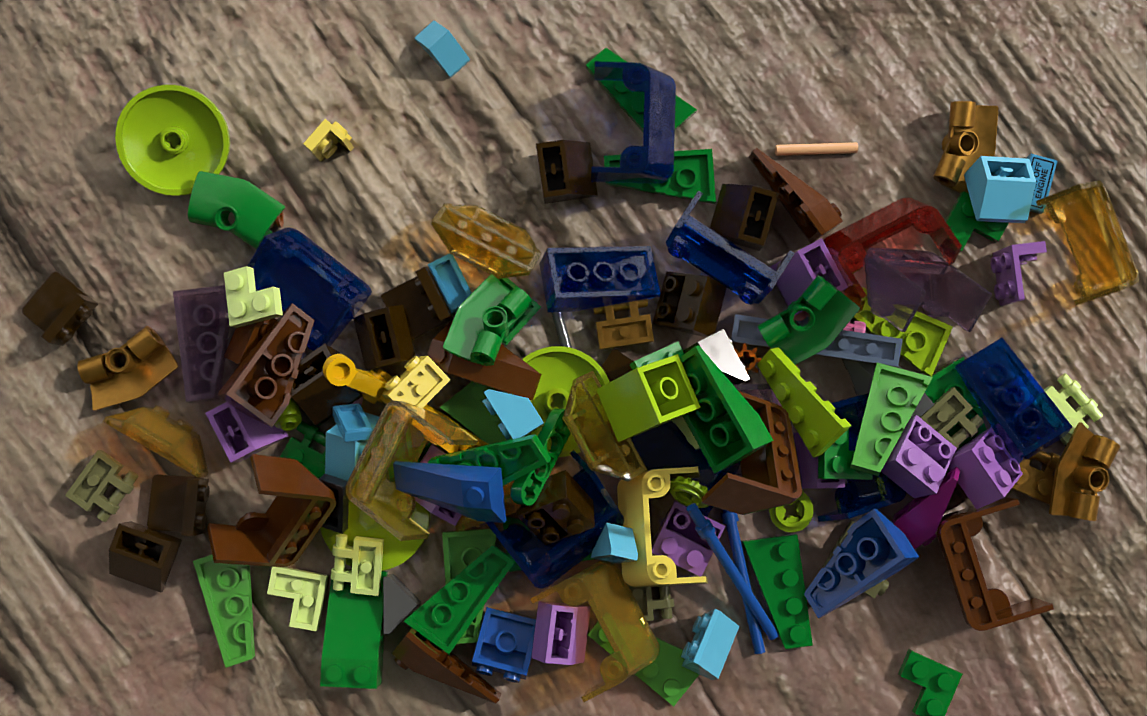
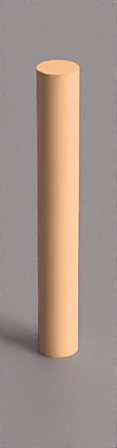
M857 142L775 146L776 156L851 154L858 152Z

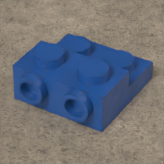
M486 607L472 659V666L477 667L476 672L487 676H492L493 671L504 674V680L519 683L520 678L526 680L532 657L536 620Z

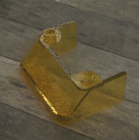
M1100 180L1081 183L1036 201L1037 206L1046 205L1044 210L1050 221L1054 220L1057 224L1061 223L1080 274L1076 276V281L1073 285L1076 294L1080 298L1074 300L1075 305L1121 291L1139 282V274L1107 190Z
M391 401L385 406L346 484V495L353 504L400 541L426 539L430 533L411 519L416 506L415 497L396 490L393 463L395 461L417 462L427 441L435 445H444L446 443L449 445H476L478 440L446 417L405 401Z
M601 560L530 599L532 604L557 591L562 601L569 606H578L588 601L615 653L607 656L600 665V673L604 681L589 688L581 697L583 702L624 682L653 663L659 656V643L615 563Z

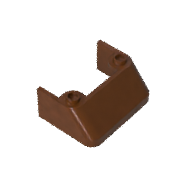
M739 391L759 414L774 441L741 460L742 477L727 473L702 497V503L741 515L792 504L801 496L802 486L788 412L778 404Z
M252 454L250 460L258 493L273 495L276 498L266 513H246L239 519L236 525L209 523L207 530L214 563L287 567L298 561L335 508L336 500L334 493L298 460Z
M1004 497L977 510L974 506L962 509L941 522L937 529V536L964 620L968 626L978 631H986L1054 610L1053 604L1037 598L1010 606L1009 599L1002 590L996 588L987 589L971 537L981 531L983 527L982 516L1020 505L1018 499Z

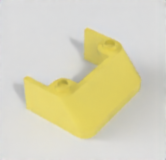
M698 466L653 469L625 476L619 481L617 486L619 526L633 529L638 552L637 561L621 563L622 576L628 585L632 587L708 584L706 576L677 578V569L674 561L664 555L652 556L649 499L665 496L670 490V479L677 478L678 476L684 478L700 477Z

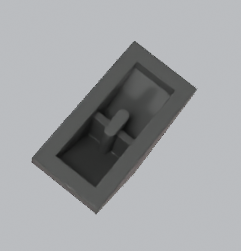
M387 574L383 577L384 634H390L421 602L394 574Z

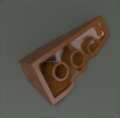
M758 148L751 152L749 159L772 191L779 193L778 199L810 244L843 222L840 218L842 216L841 211L834 203L830 204L824 196Z
M291 303L283 312V316L278 318L237 367L217 395L242 413L269 427H273L289 405L291 389L294 380L297 379L300 360L303 352L306 350L315 320Z
M453 320L432 339L427 356L444 373L513 395L526 397L533 401L542 374L508 350L503 344H501L494 365L485 366L462 359L443 349V344Z
M413 628L391 653L395 656V662L405 670L409 668L413 672L495 704L500 700L501 693L452 652L447 654Z

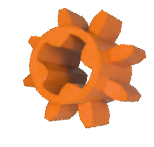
M743 343L741 351L739 352L737 349L735 351L739 358L745 354V357L751 360V363L746 365L747 374L748 370L757 373L758 369L755 365L761 360V358H756L755 355L758 348L747 350L746 343Z

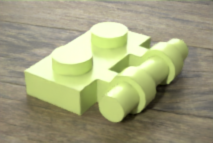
M1064 373L1057 379L1063 388L1058 392L1053 386L1046 387L1030 404V407L1063 444L1067 445L1079 422H1082L1087 429L1089 428L1082 419L1088 414L1095 422L1103 414L1098 410V404L1081 391V385ZM1069 396H1072L1080 405L1076 410L1066 401Z
M337 534L336 544L333 545L332 555L335 556L334 568L331 569L333 589L337 591L343 590L344 582H351L350 593L378 596L381 587L384 539L356 536L353 546L347 545V535ZM346 558H353L352 570L345 568Z

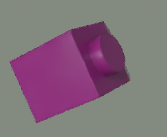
M957 466L944 476L937 494L915 498L894 514L892 523L905 534L914 550L921 544L927 546L935 539L937 528L958 482L961 470Z

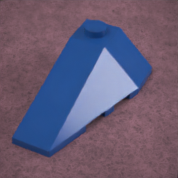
M401 461L393 463L396 490L476 521L506 522L502 471L500 467Z
M877 509L871 510L851 525L847 531L848 535L841 545L835 548L832 558L825 568H821L805 591L804 595L818 618L837 609L919 558L905 534Z

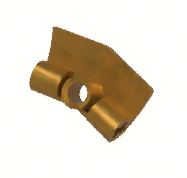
M955 101L950 103L949 132L942 140L943 154L933 175L934 180L956 192L962 193L965 191L969 194L964 173L980 156H995L998 106L976 105V102Z
M149 326L144 327L120 348H113L107 353L80 360L77 364L78 373L82 381L90 384L92 410H100L138 399L179 367L164 341ZM124 354L126 357V364L123 367H121L119 364V359Z
M1082 422L1077 424L1055 468L1049 515L1070 516L1089 521L1097 520L1100 496L1097 495V492L1105 490L1108 486L1109 474L1105 469L1110 468L1120 449L1118 443L1104 436L1094 435Z

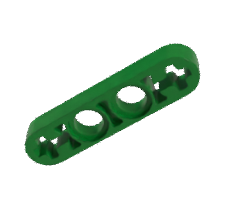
M554 409L550 412L538 438L550 455L551 460L539 467L537 475L535 470L514 480L510 493L514 503L528 506L534 504L574 428V414L569 409ZM551 438V449L548 451L547 442Z

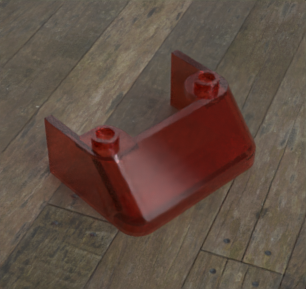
M901 198L823 240L848 286L843 291L849 299L860 307L857 313L863 310L867 295L853 273L865 266L867 260L865 250L913 225L918 232L929 234L948 264L955 263L962 245L936 208L913 198Z

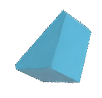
M432 21L414 38L450 78L470 61V58L450 31L436 21Z
M606 523L592 551L591 558L616 564L637 561L638 552L633 529Z

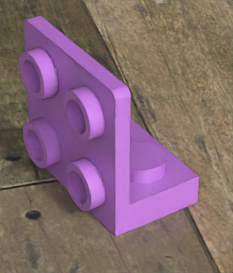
M1045 241L1010 245L993 253L991 269L996 274L997 282L994 287L996 299L999 300L1000 306H1006L1025 299L1020 265L1036 261L1038 255L1046 253Z

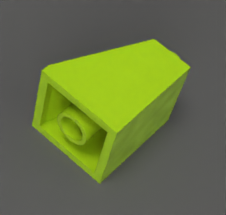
M678 354L638 367L596 389L618 442L701 408Z

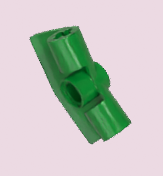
M199 171L189 201L188 220L191 223L228 230L260 251L270 241L272 231L269 228L285 209V205L247 180ZM231 212L235 216V221L232 225L228 220Z
M493 274L489 275L458 307L443 344V349L455 356L485 366L494 365L501 344L509 334V328L532 305L531 298L519 287H514L510 291Z
M817 275L797 301L792 302L783 312L757 326L771 349L779 347L796 365L826 349L856 315L860 307L824 278ZM798 311L808 312L806 318L801 321L794 320V315Z

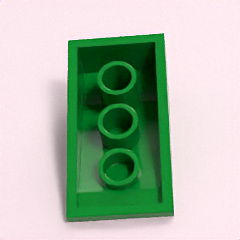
M699 345L680 357L701 407L683 415V418L714 474L735 465L774 441L759 414Z
M382 571L381 587L378 596L350 593L351 582H344L343 590H334L333 580L331 579L321 659L320 686L377 689L382 683L384 652L383 577L388 574V571Z

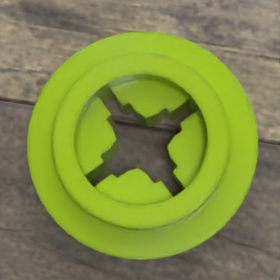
M682 476L671 479L669 492L678 502L685 506L696 503L698 508L709 506L702 503V497L708 492V488L699 484V481H693L690 477L685 479Z
M803 491L797 499L798 502L795 507V511L800 516L799 518L793 515L785 517L786 509L784 506L769 509L770 519L780 530L791 533L798 532L807 527L811 522L813 504L808 495Z

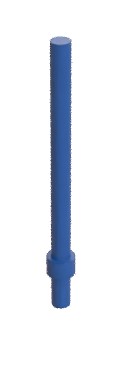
M696 503L689 505L686 510L696 524L695 530L701 539L707 541L770 640L776 639L779 636L778 631L715 534L716 529L709 519H705Z
M722 509L723 512L720 514L722 523L726 524L734 564L751 589L737 521H739L738 514ZM743 599L754 653H765L759 622Z

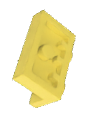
M326 119L303 143L320 161L324 158L328 159L334 154L338 142L350 152L354 148L350 143L352 137L348 134V131L335 121L331 124Z
M414 356L405 364L404 368L406 371L400 377L396 375L391 378L384 386L387 390L382 396L385 399H389L408 419H412L450 381L447 375L429 356H420L419 358Z

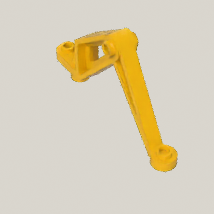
M334 354L324 362L323 375L331 384L335 386L346 385L363 392L362 397L373 404L377 401L384 402L447 452L453 453L489 445L461 427L449 416L428 404L412 419H408L389 399H385L382 396L387 390L384 387L385 384L393 378L384 370L379 368L375 372L371 369L369 372L356 369L353 361L343 354Z

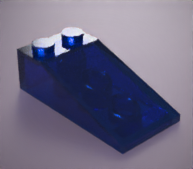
M651 246L547 248L539 263L547 312H574L655 298L661 295Z
M1003 338L998 339L955 366L993 430L1002 438L1005 448L1019 464L1065 437L1071 430L1072 425Z

